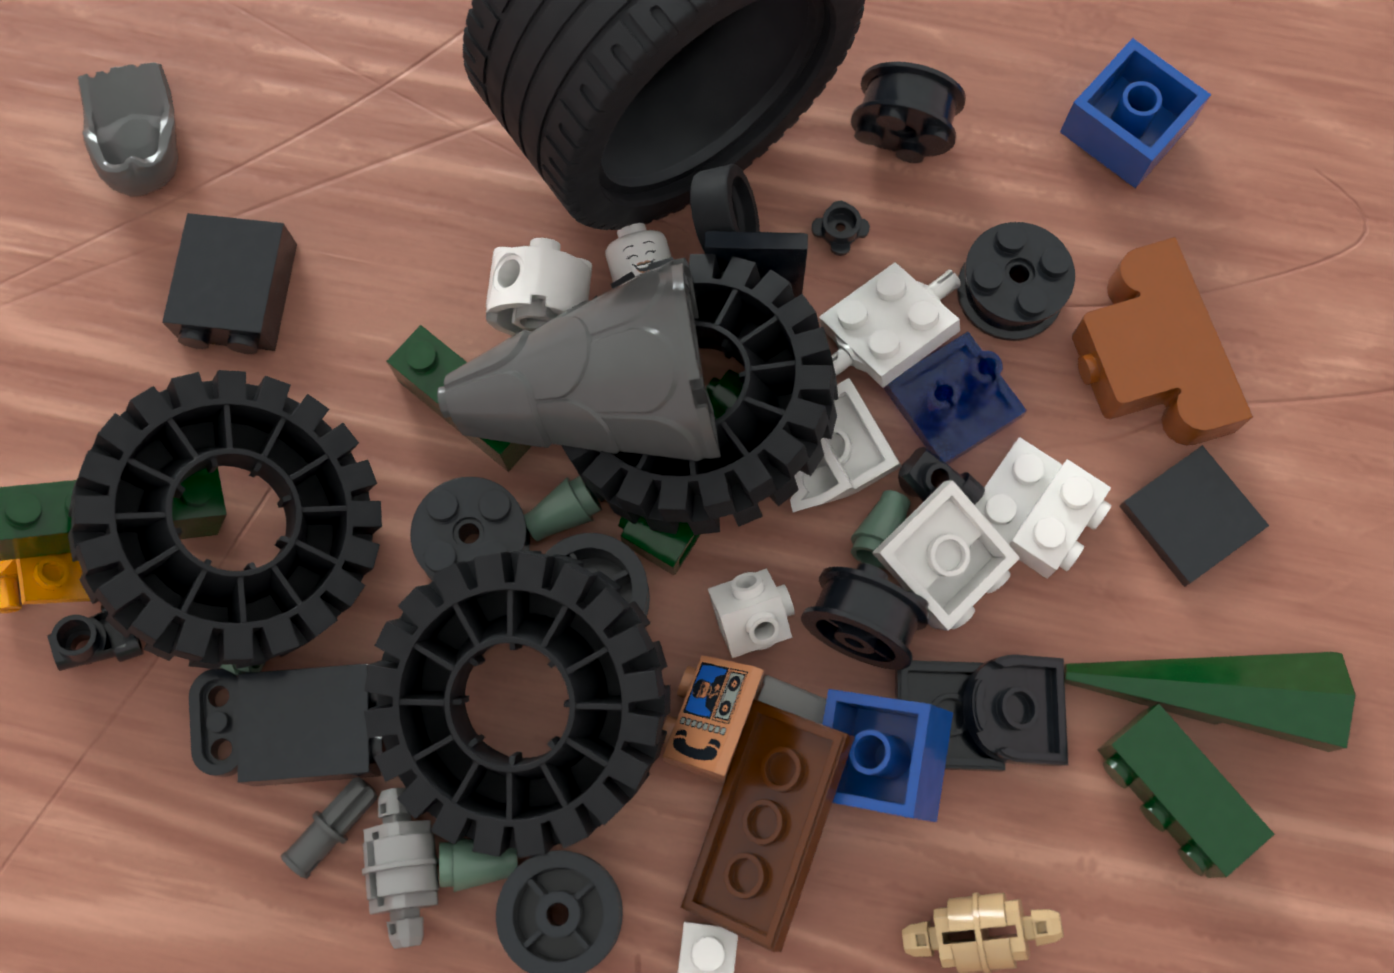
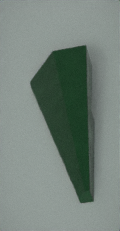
M1315 652L1071 663L1064 665L1065 683L1149 707L1160 704L1165 711L1213 725L1225 723L1326 752L1346 749L1348 746L1356 694L1342 653Z

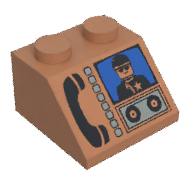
M701 655L697 668L688 665L677 691L678 696L685 698L678 718L668 715L662 729L667 731L663 743V748H666L663 755L664 762L724 784L746 719L751 710L753 699L756 698L760 688L764 670L746 664Z

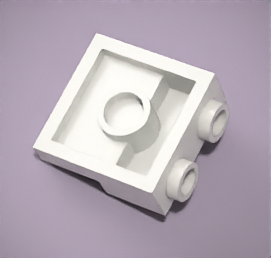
M1019 437L984 487L985 492L982 498L975 504V507L1020 557L1019 560L1048 579L1058 567L1068 571L1077 560L1085 546L1076 540L1086 526L1095 530L1110 510L1112 505L1106 502L1104 498L1111 487L1067 459L1062 465Z
M953 480L944 481L872 552L899 582L902 589L916 593L928 601L929 606L927 610L930 615L928 624L934 629L946 631L957 629L965 624L975 612L973 605L985 593H992L1004 585L1011 575L1008 570L1020 559Z

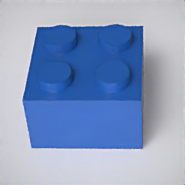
M1132 38L1073 102L1060 133L1136 189L1192 126L1211 94Z
M828 689L823 725L855 736L832 803L937 823L953 712L932 704Z

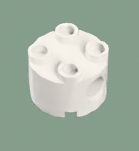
M534 238L530 241V246L495 248L486 301L487 323L498 331L513 336L524 329L533 331L577 304L587 301L589 298L592 263L586 259L577 258L560 251V243L548 238Z

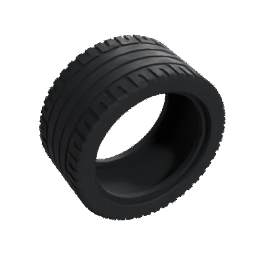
M472 0L471 5L473 8L468 11L466 18L467 27L464 28L463 35L464 67L475 91L568 213L577 222L591 228L621 230L623 227L632 224L651 223L653 219H662L667 217L669 213L674 214L684 209L687 204L691 205V183L694 175L698 172L729 164H735L742 170H745L752 164L755 158H760L768 151V147L772 143L779 141L785 135L784 132L796 124L800 119L799 116L802 113H806L812 106L813 100L821 95L826 88V83L832 80L838 71L837 67L843 63L847 56V50L851 48L855 40V34L859 30L865 0Z

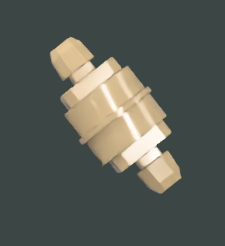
M976 892L972 896L949 898L947 907L934 909L935 926H931L930 921L910 924L902 930L906 954L914 957L934 956V950H939L942 968L956 967L959 973L983 971L984 973H992L993 970L1017 968L1018 960H1028L1031 957L1029 940H1036V945L1038 946L1054 943L1064 937L1060 912L1052 909L1031 910V916H1024L1021 899L1007 900L1004 892L980 895L979 892ZM1016 925L1017 934L989 936L988 928ZM975 930L976 938L950 941L949 932Z

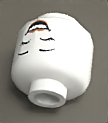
M643 223L628 225L618 230V238L611 242L605 251L613 282L631 271L636 277L650 270L648 264L671 258L668 242L664 234L660 231L646 230Z

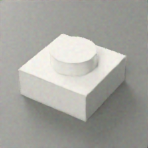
M684 921L678 973H734L738 935L720 926Z

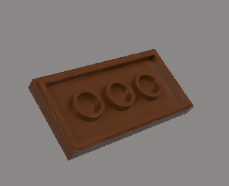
M753 699L751 710L746 719L681 908L767 950L782 952L855 736Z

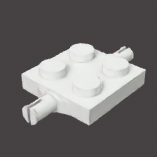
M894 262L819 316L820 326L824 327L825 333L836 342L839 349L831 355L836 376L849 366H854L859 370L867 372L881 387H885L960 332V319L940 301L961 286L958 276L948 269L932 283L924 285L916 281Z

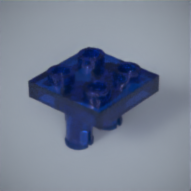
M969 332L964 333L916 363L884 387L888 396L924 446L947 465L1021 419L1027 412L1026 408L1000 375L1003 370V363L1000 357L992 351H982Z

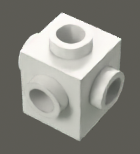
M767 568L757 572L740 574L731 581L708 588L719 630L732 658L755 650L767 649L775 643L792 638L787 619L788 616L795 614L791 597L784 584L776 587Z

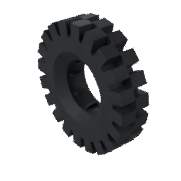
M690 254L689 259L699 318L694 319L699 349H713L724 352L726 358H735L745 368V371L739 373L743 388L738 399L731 408L728 407L725 410L726 413L715 420L721 457L703 458L699 461L623 451L615 454L561 445L586 486L600 502L606 499L615 514L636 524L640 516L644 517L650 529L676 535L679 523L688 522L694 535L720 532L721 517L733 514L738 527L763 517L758 503L770 497L779 507L799 489L794 476L798 471L811 476L824 457L821 438L832 439L837 419L834 400H839L837 379L824 327L819 326L816 311L803 294L794 298L792 286L788 280L773 270H770L761 280L756 262L732 256L725 272L720 270L715 254ZM671 257L648 264L649 269L660 267L674 259ZM631 271L610 285L613 289L634 278L635 275Z
M218 370L212 381H202L199 372L172 378L167 389L158 392L152 386L132 398L128 403L126 411L120 416L114 413L98 432L94 445L90 451H87L73 488L68 516H71V529L68 538L72 561H79L83 572L79 581L92 604L100 601L109 613L105 620L125 638L133 634L146 643L143 650L168 661L174 656L189 660V667L217 670L222 665L235 664L236 669L264 664L271 658L279 655L283 657L302 647L337 622V617L353 605L366 586L361 581L364 575L373 570L380 544L372 542L373 534L382 527L381 501H370L368 491L377 484L369 460L356 462L351 453L359 442L344 423L332 429L322 420L329 411V408L311 395L307 394L302 402L299 403L287 397L291 384L268 376H264L258 386L247 384L245 371ZM218 466L241 468L249 471V476L254 478L257 475L266 481L280 500L277 502L278 508H284L286 517L285 536H281L275 543V546L280 549L277 556L272 561L256 568L254 562L249 563L245 566L244 571L222 570L210 566L212 561L209 559L202 562L187 550L179 538L183 533L181 527L175 528L173 523V497L180 499L186 489L180 483L203 469H207L208 473H212Z
M508 551L475 556L473 560L454 563L433 574L434 581L430 584L416 586L398 605L403 614L399 619L386 621L374 645L383 650L384 654L381 661L368 664L364 692L377 694V706L365 710L364 715L368 738L382 737L386 748L385 752L375 756L374 759L385 782L399 776L406 789L396 799L415 819L425 812L430 813L436 818L431 832L452 844H456L462 838L468 837L474 840L472 852L500 857L509 848L517 849L518 858L544 855L553 846L562 844L563 849L589 837L596 828L602 824L605 825L635 796L649 777L650 773L648 771L652 763L660 756L667 731L662 730L664 717L670 713L671 685H664L662 670L667 667L660 640L652 642L645 628L651 622L637 602L628 603L619 594L622 588L619 584L601 571L592 573L583 568L584 562L561 554H541V551ZM509 643L510 650H517L526 645L541 652L550 660L548 666L550 668L556 666L565 681L569 699L564 701V707L569 708L568 722L562 737L556 736L547 743L551 751L546 754L531 758H523L522 752H515L511 756L502 754L483 741L485 736L483 734L478 735L469 720L465 704L469 702V696L465 695L469 674L473 666L476 667L486 661L483 654L497 644Z

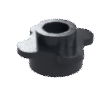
M845 201L832 203L824 212L823 218H816L811 227L813 235L823 238L831 245L832 253L839 256L848 254L851 244L858 238H865L870 229L868 221L861 218L858 210ZM843 225L845 230L838 231L836 226Z

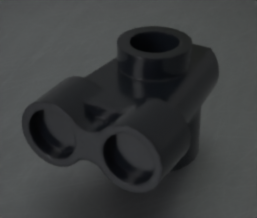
M925 447L916 449L910 458L901 465L902 467H900L898 473L901 489L910 496L919 497L923 502L944 481L953 480L974 505L982 498L985 492V488L970 473L964 472L959 474Z
M101 605L102 612L88 618L83 615L64 617L54 626L52 633L47 635L53 658L59 671L89 665L117 657L119 662H123L143 655V647L138 637L131 634L125 638L105 620L109 613L103 605ZM89 640L84 647L76 650L80 642Z

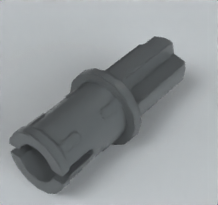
M360 777L353 778L322 813L315 811L312 815L314 822L281 855L283 862L297 875L308 879L311 872L338 842L342 844L347 842L348 837L346 833L377 800L378 794L375 789Z

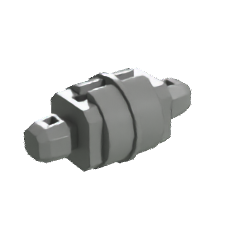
M391 788L381 791L378 799V818L382 819L383 824L363 830L364 868L362 869V876H365L370 915L390 913V922H387L389 940L394 949L421 945L424 937V917H420L419 909L439 905L437 893L439 891L437 870L439 858H436L435 837L431 832V821L411 820V814L396 799L406 788Z

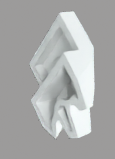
M850 378L837 385L839 400H834L837 419L832 439L821 438L824 457L811 476L801 471H798L794 476L799 490L790 499L793 512L846 498L902 467Z

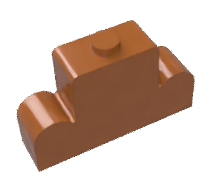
M1176 237L1135 248L1128 252L1108 281V297L1113 305L1087 312L1072 333V340L1079 355L1078 370L1086 385H1091L1103 416L1106 419H1114L1163 404L1166 407L1161 419L1163 430L1170 439L1178 444L1186 446L1197 445L1236 433L1253 418V415Z

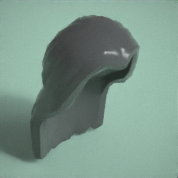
M153 62L141 64L137 67L131 64L122 67H112L109 73L103 71L96 72L94 78L88 74L79 76L78 83L84 115L83 139L99 177L114 191L131 197L147 195L166 186L177 170L178 150L173 100L162 65Z

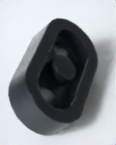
M210 669L200 674L194 680L189 691L191 756L196 767L202 772L217 777H228L238 773V676L225 669ZM227 689L229 699L225 705L218 707L215 703V697L220 690ZM230 741L232 752L229 757L221 760L218 756V748L223 742Z

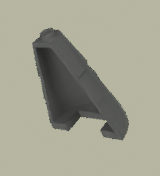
M685 258L675 259L660 267L646 271L593 300L577 304L532 332L527 329L518 332L445 376L444 386L438 387L437 390L438 403L444 418L451 417L462 435L543 448H549L552 444L615 454L623 451L699 461L703 458L721 457L714 411L703 379L694 321L699 316L692 273Z

